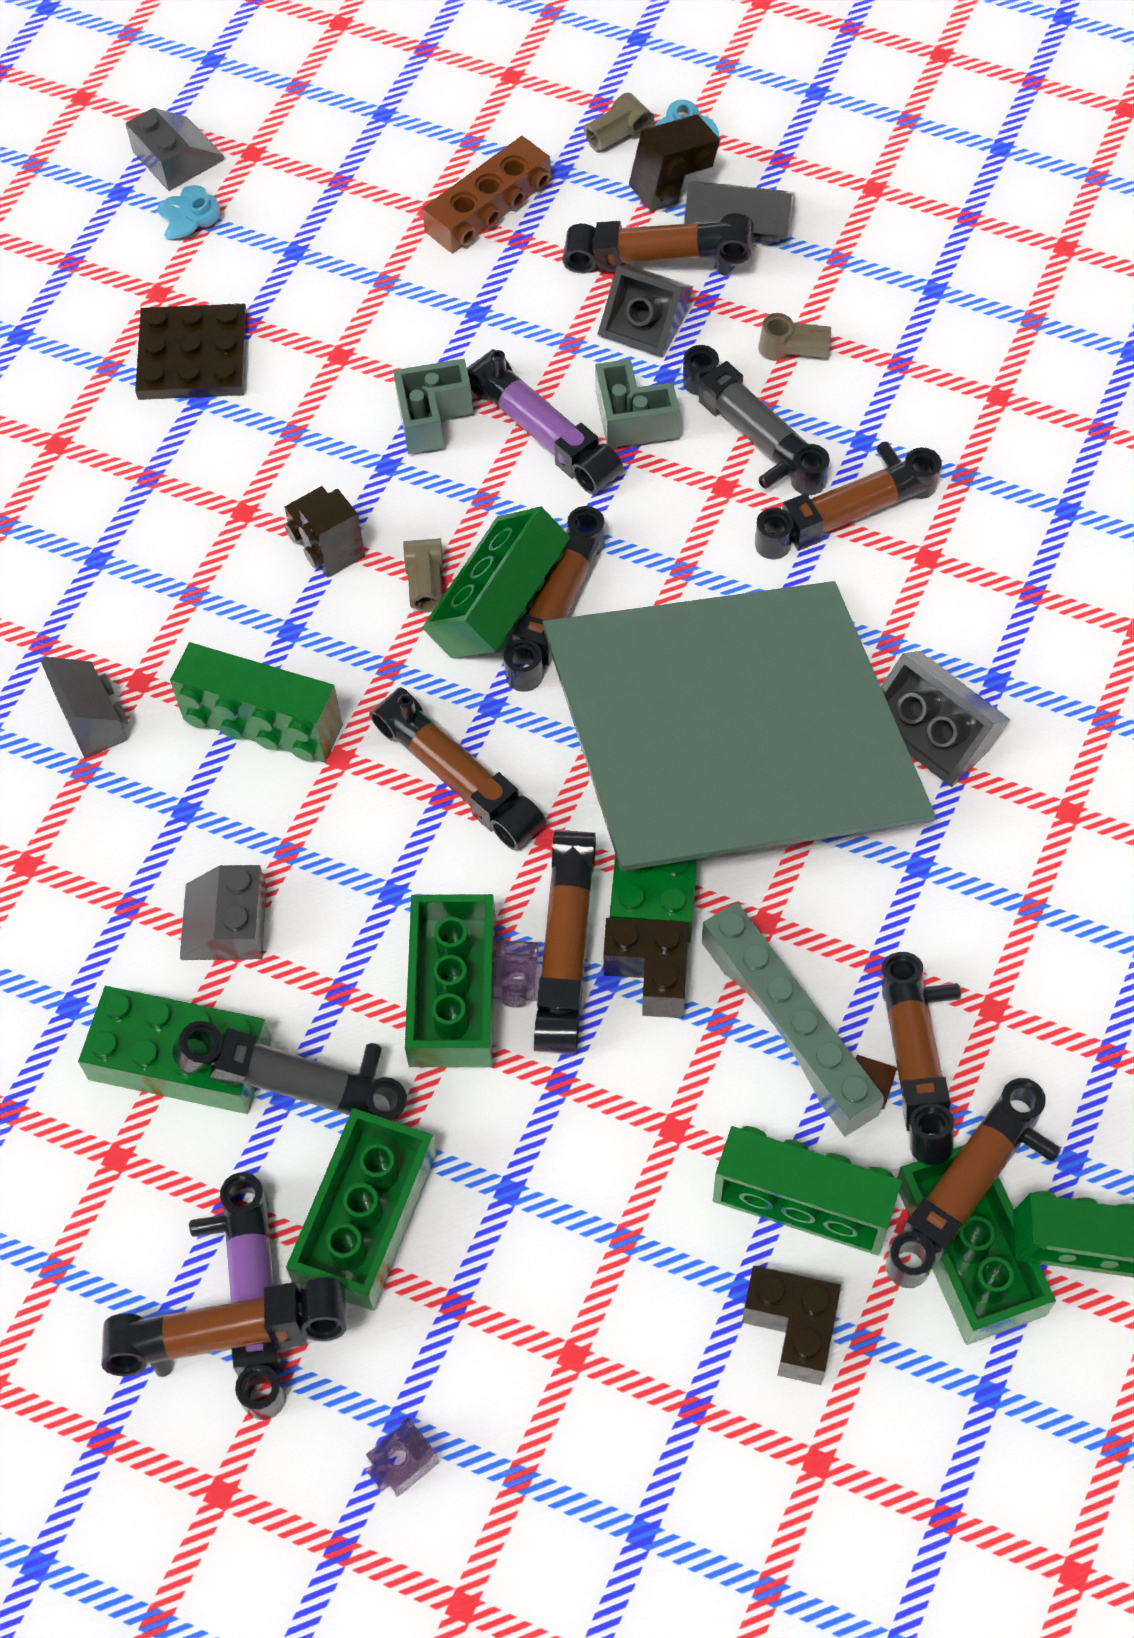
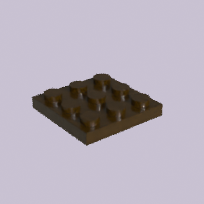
M246 304L141 308L135 386L137 399L244 396L247 336Z

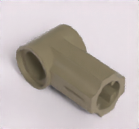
M627 92L615 100L610 111L584 125V135L593 150L596 152L602 151L629 134L634 138H639L641 130L652 127L655 117L632 93Z
M771 313L763 320L758 349L763 357L773 361L781 360L788 354L828 358L832 328L831 326L794 323L786 314Z
M441 538L403 541L405 572L408 574L410 608L417 609L421 613L433 612L443 597Z

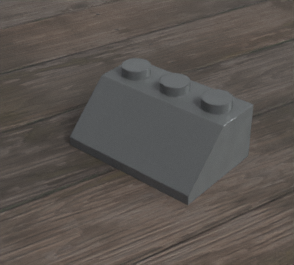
M691 181L688 182L684 224L720 222L722 217L727 214L739 213L748 216L753 221V233L760 234L759 240L780 242L781 236L787 237L789 234L795 192Z
M921 651L902 653L881 685V689L909 754L951 787L962 779L990 751L1011 720Z

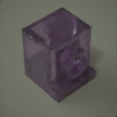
M497 940L493 978L494 999H502V1004L508 1007H523L526 1005V1001H536L540 961L538 942ZM514 977H521L522 979H512V978H514Z
M409 1417L401 1422L402 1425L366 1454L371 1466L365 1471L381 1492L389 1488L396 1498L440 1463L437 1452ZM398 1450L405 1452L406 1459L403 1463L394 1465L389 1461V1458Z

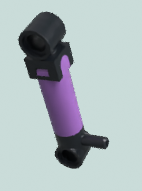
M492 349L467 367L471 391L481 399L488 397L555 456V465L571 479L575 478L586 492L593 495L623 473V464L617 453L607 444L602 443L599 445V437L582 422L575 426L512 371L502 350Z
M238 1172L229 1176L220 1189V1199L224 1215L192 1219L189 1222V1232L192 1237L225 1232L231 1303L264 1297V1287L274 1286L268 1224V1198L260 1180L255 1175L248 1172ZM252 1193L255 1195L253 1201L246 1206L234 1205L236 1199L241 1194ZM272 1342L232 1349L233 1369L238 1375L235 1393L241 1406L250 1417L256 1420H268L275 1417L281 1412L286 1399L284 1386L277 1375L278 1373H284L282 1349L276 1350ZM268 1384L272 1386L271 1392L265 1400L259 1402L250 1400V1393L257 1385Z

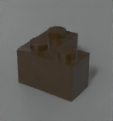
M698 114L641 130L628 185L650 210L677 203L685 175L713 167L720 143L719 137Z
M320 486L284 506L288 521L284 523V527L288 536L294 543L299 541L302 544L304 554L313 568L319 566L327 578L365 557L358 513L338 488L328 493L323 486Z
M606 918L603 952L604 976L644 978L642 1016L684 1018L689 922Z
M753 1265L742 1323L785 1332L777 1376L821 1386L826 1371L841 1285Z

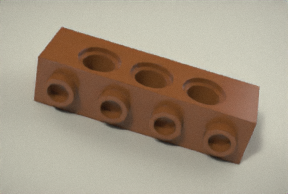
M521 135L422 208L425 233L452 254L461 247L470 244L477 235L488 227L494 226L500 218L512 209L518 208L527 198L547 186L551 181L550 156Z

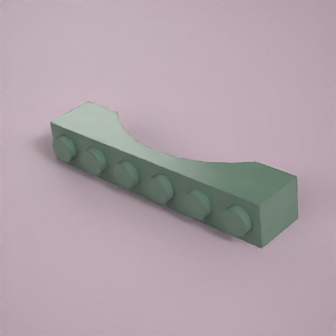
M735 902L705 920L702 927L701 943L723 973L736 982L753 999L775 1026L800 1064L821 1106L844 1137L879 1116L884 1100L883 1094L739 903Z

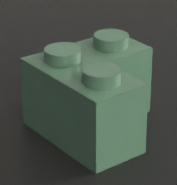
M465 358L393 370L396 396L408 454L444 448L440 419L473 414L471 385Z
M631 359L595 364V392L606 444L609 447L613 448L679 438L680 409L673 382L637 387Z

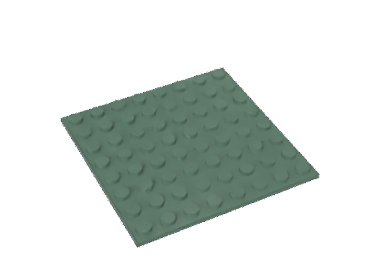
M836 581L543 621L542 627L621 871L935 820V812Z

